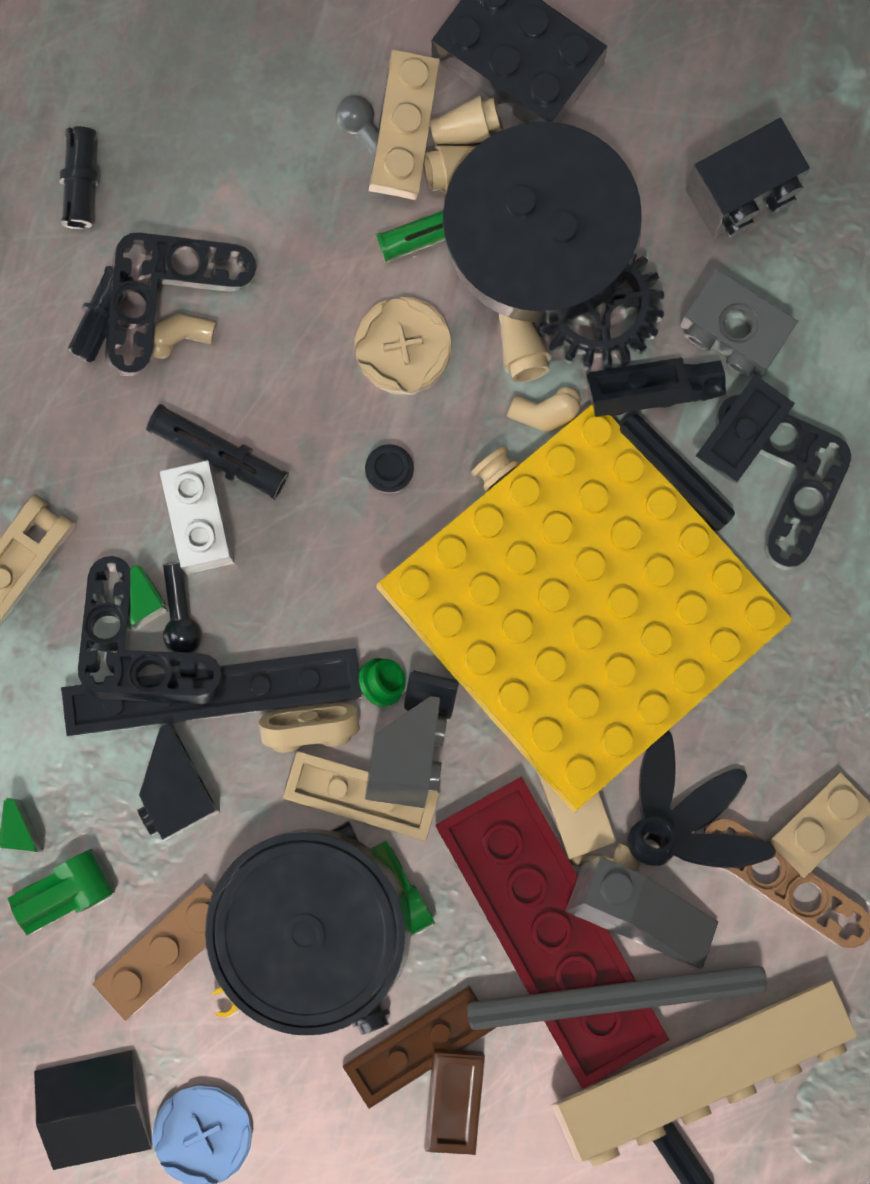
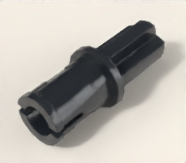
M112 266L105 267L104 274L90 303L85 302L83 304L82 310L85 313L68 346L70 354L83 362L91 363L95 360L106 337ZM120 276V282L134 281V278L130 276L127 279ZM127 292L124 293V294H122V295L120 296L119 301H118V302H119V308H120V306H121V304H122V302H123V300H124V298H125Z

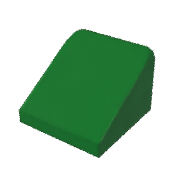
M138 565L130 568L131 625L137 630L166 613L168 607L147 572Z
M6 798L3 802L0 848L43 852V847L22 800Z

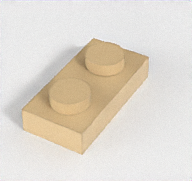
M840 772L769 843L804 878L870 814V802Z

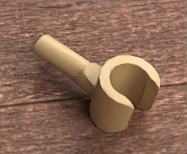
M619 843L613 858L605 855L583 854L570 859L571 865L582 866L601 856L637 872L640 861L631 854L628 846Z

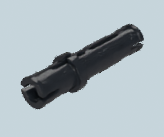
M162 404L156 407L146 426L147 432L163 438L165 441L203 461L208 460L212 466L226 473L225 478L233 483L240 480L254 489L265 493L273 500H276L289 477L287 471H282L253 455L251 447L245 444L238 447L206 428L174 413ZM182 430L212 446V449L209 450L179 434L178 431ZM223 454H227L257 471V474H253L225 459Z

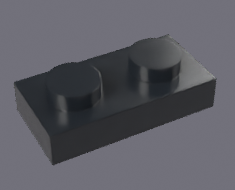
M754 375L698 451L696 457L736 485L795 403L760 377Z

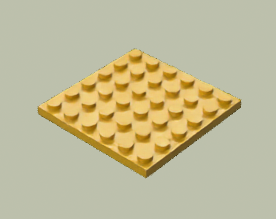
M592 405L378 582L376 586L573 813L586 804L793 620L679 491L620 432L621 426L611 415L595 417Z

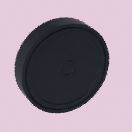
M531 122L499 131L476 146L466 156L454 173L446 193L443 208V227L449 257L455 272L464 286L477 300L497 313L516 320L534 323L558 322L575 318L598 307L613 295L625 281L634 265L640 247L642 208L637 184L631 171L619 154L606 142L594 134L572 125L557 122Z
M324 829L288 831L272 836L252 846L242 853L224 872L214 889L207 910L205 922L206 949L212 971L220 987L233 1004L245 1015L267 1028L282 1033L303 1036L332 1033L344 1029L368 1015L385 999L399 980L407 961L411 943V920L408 903L403 889L390 867L380 856L360 841L347 835Z

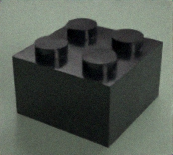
M780 117L695 163L685 190L713 239L724 233H727L729 238H732L753 226L755 222L752 218L769 209L770 213L774 215L797 201L795 194L804 188L802 184L810 167Z

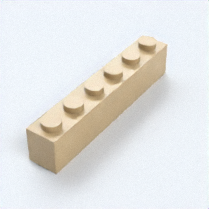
M833 981L820 982L552 1103L551 1106L575 1161L585 1162L590 1160L592 1167H595L618 1157L620 1152L617 1147L626 1142L636 1139L638 1146H641L664 1136L666 1132L663 1126L681 1118L683 1124L687 1125L710 1115L712 1112L709 1105L727 1097L729 1104H733L757 1093L754 1084L772 1076L774 1083H779L800 1074L802 1069L799 1063L817 1056L819 1062L822 1063L847 1052L844 1043L858 1036Z

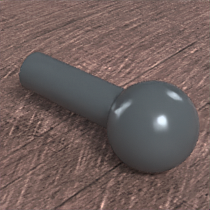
M348 96L337 107V123L345 132L358 134L374 156L378 129L373 124V107L362 96Z

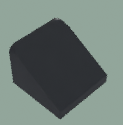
M413 670L409 675L404 709L409 711L430 696L439 697L438 716L447 717V720H450L459 683L454 679Z

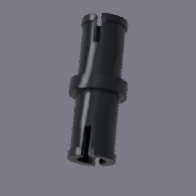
M74 126V129L69 127L65 130V168L60 170L59 182L64 185L61 225L72 229H84V227H92L93 187L98 185V173L94 170L97 132L89 127Z

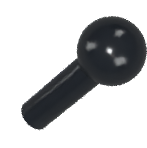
M180 562L163 564L170 621L164 628L163 641L171 652L193 653L201 643L202 631L198 623L190 618L184 571L180 566Z

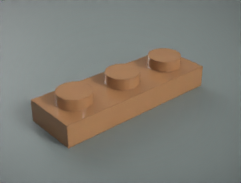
M205 882L199 885L92 984L125 1021L129 1020L206 949L205 922L213 890Z

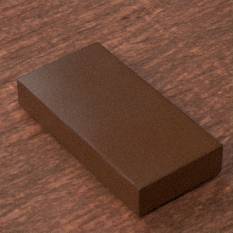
M433 1049L424 1142L426 1152L476 1155L485 1061L483 1052Z

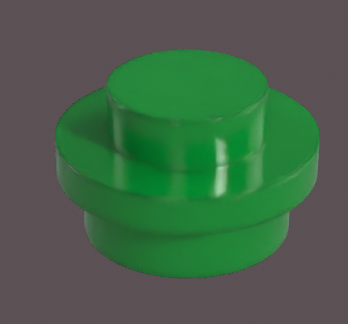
M374 658L364 663L361 667L359 684L364 696L372 704L379 707H387L399 700L406 687V677L400 665L395 661Z

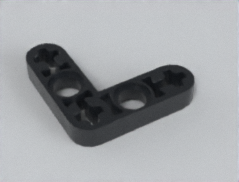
M140 232L124 236L117 244L112 260L105 358L109 368L116 374L126 377L140 373L149 363L152 354L158 283L228 292L239 291L255 275L256 261L252 253L244 246L231 243ZM133 245L141 246V254L149 256V260L142 262L138 272V280L148 279V285L138 281L120 282V276L128 279L131 275L132 261L129 258H125L123 253L130 252ZM183 249L191 251L198 260L197 271L191 275H182L175 271L171 262L174 252ZM207 252L214 254L211 263L226 264L230 256L236 257L237 265L245 267V272H240L236 279L232 280L229 279V272L227 270L213 268L210 272L211 278H205L204 273L208 265ZM126 292L140 294L146 304L144 314L136 318L123 314L119 308L118 301L120 296ZM116 324L126 328L144 327V334L136 331L133 335V350L140 351L141 357H136L131 365H125L123 356L115 353V349L122 348L126 341V330L117 331Z
M739 395L730 396L723 401L717 410L715 418L716 427L725 416L726 410L728 411ZM789 414L786 415L780 425L793 429L797 439L795 447L789 451H779L772 446L769 439L759 452V454L797 471L767 536L764 547L766 557L770 563L784 570L798 567L810 555L851 462L850 448L844 440ZM828 446L836 450L834 458L840 461V466L832 465L826 471L822 480L823 482L832 483L830 490L817 480L805 479L803 477L805 471L812 477L815 476L821 464V459L815 456V452H824ZM804 489L815 491L821 498L820 511L812 516H806L798 512L794 503L797 492ZM787 515L797 524L812 526V530L809 534L802 528L797 535L795 546L801 549L800 555L792 553L787 559L779 556L781 547L776 545L775 541L776 538L784 540L792 529V523L783 522Z
M115 556L103 557L97 560L91 566L87 579L78 661V678L85 691L94 698L106 700L201 704L216 699L222 692L224 677L217 660L210 655L202 653L129 650L131 633L130 567L123 559ZM114 571L118 573L120 580L123 581L114 584L113 599L116 604L107 602V590L104 583L100 581L107 580L110 572ZM104 616H112L120 621V628L116 635L107 639L94 635L93 628L98 619ZM98 650L107 652L106 664L110 672L114 674L113 676H105L103 684H97L94 677L90 675V673H96L100 669L101 657ZM148 665H158L165 671L164 680L154 688H146L138 683L139 672ZM179 666L178 670L181 677H195L198 674V669L204 668L208 676L213 678V680L204 681L203 688L196 689L192 680L177 678L179 688L173 689L175 683L173 667Z

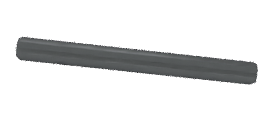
M750 966L484 1000L468 1004V1020L471 1029L479 1030L760 994L767 991V978L764 967Z

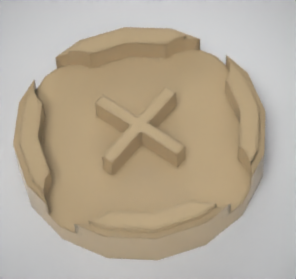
M413 297L386 300L376 304L362 318L355 335L356 359L363 375L377 388L392 394H415L431 387L444 374L451 357V335L443 316L430 304Z

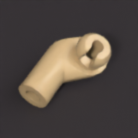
M173 313L154 324L151 356L155 358L169 357L173 350V345L182 339L212 345L216 334L217 321L184 313Z
M569 387L559 389L556 395L540 404L516 394L507 417L544 432L553 431L574 420L580 411L581 397L576 390Z

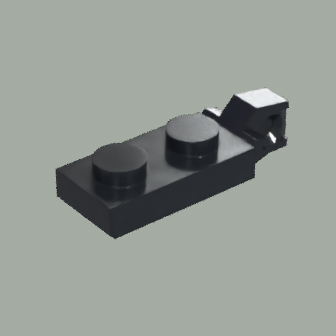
M682 357L611 368L610 370L592 371L586 374L587 389L595 417L621 415L626 412L656 407L666 408L675 404L696 402L698 400L706 401L726 395V378L721 360L699 364H684Z

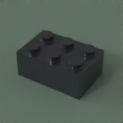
M461 0L431 40L432 58L440 59V64L487 97H495L497 104L524 123H561L604 65L608 47L542 0Z

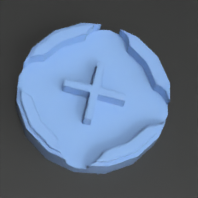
M199 1084L181 1089L163 1104L154 1120L152 1143L157 1158L168 1175L183 1184H217L231 1177L243 1165L251 1150L253 1129L248 1111L235 1095L218 1086Z

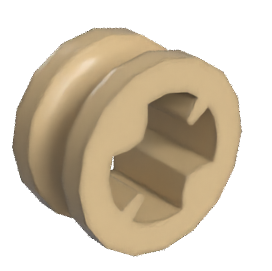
M505 445L487 456L471 472L474 478L481 477L484 480L483 489L486 492L520 465L517 459L510 460L507 457L509 450Z

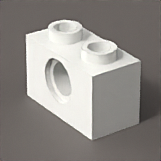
M209 461L160 471L182 570L186 574L234 564L214 470Z

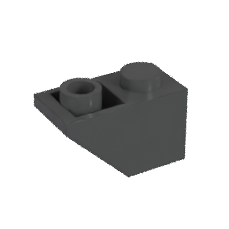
M428 697L375 734L370 756L365 800L424 808L428 791H438L442 762L433 761L434 746L443 747L447 717L438 716L439 697Z

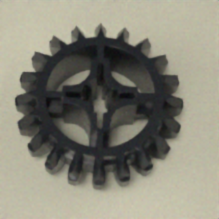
M645 256L638 258L625 279L634 292H628L627 288L618 289L603 302L610 303V305H606L602 325L600 314L597 313L596 308L570 319L587 322L591 326L596 340L578 335L570 329L565 321L543 323L538 328V333L541 337H547L554 333L557 335L552 339L549 349L555 353L564 345L569 347L564 360L568 364L575 360L577 353L585 355L583 368L586 370L591 369L594 357H601L603 370H610L612 367V354H616L623 365L629 364L631 357L628 346L636 353L643 354L647 346L640 336L655 339L658 334V329L648 321H662L664 317L662 309L652 306L663 301L664 291L658 289L648 290V288L658 282V273L641 274L647 266L648 259ZM638 307V317L634 324L622 335L611 339L610 320L615 315L626 313L627 308Z

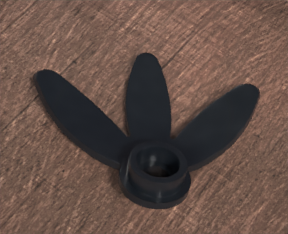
M668 730L647 749L642 763L639 783L640 809L643 820L634 824L627 839L628 848L638 861L650 866H660L668 863L675 856L684 861L707 867L739 868L758 864L775 856L776 848L768 841L727 834H692L715 820L735 800L747 780V773L744 770L733 769L714 777L695 789L671 810L676 763L674 742L670 731ZM644 840L655 841L659 848L648 845Z

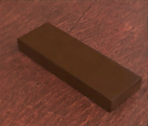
M470 985L342 1066L368 1109L430 1071L433 1049L461 1051L495 1029L473 1030L469 1026L468 1004L479 1001Z

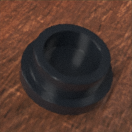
M385 444L377 447L369 454L365 463V474L370 485L377 491L387 494L397 493L405 489L411 482L414 474V464L411 456L405 449L397 445Z

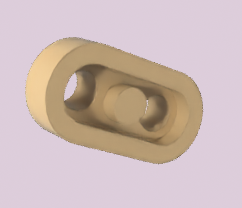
M344 702L276 710L267 713L259 720L262 743L281 753L292 752L299 749L302 745L309 744L343 745L349 742L351 737L360 729L356 706Z

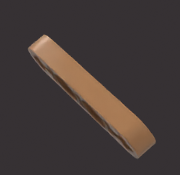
M731 819L713 821L702 833L713 834L715 830L723 833L730 828L734 832L733 835L763 840ZM777 850L773 858L778 862L779 874L769 884H762L754 878L752 865L742 867L741 870L738 868H723L838 946L856 948L863 945L870 938V915L862 906L812 872L803 878ZM803 883L815 885L821 894V901L818 907L810 912L799 910L793 901L795 889ZM832 897L839 901L832 910L844 917L851 916L853 912L858 916L855 924L861 930L857 936L848 934L844 939L841 938L839 933L842 927L828 917L825 919L824 926L817 923L816 920L828 910Z

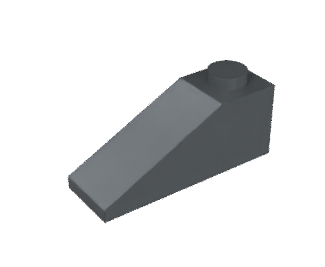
M601 856L581 866L566 912L699 969L704 967L718 925L717 920L650 878Z

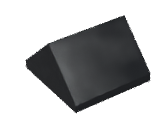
M133 1050L34 1071L36 1127L53 1170L152 1149Z

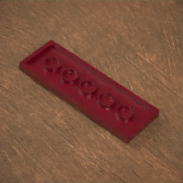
M522 776L435 825L529 995L636 981L608 929L566 912L578 876ZM652 1007L544 1021L582 1090L670 1040Z

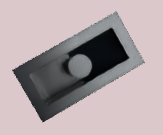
M167 723L160 727L139 793L144 806L137 811L151 836L159 833L162 840H169L219 813V810L174 725Z

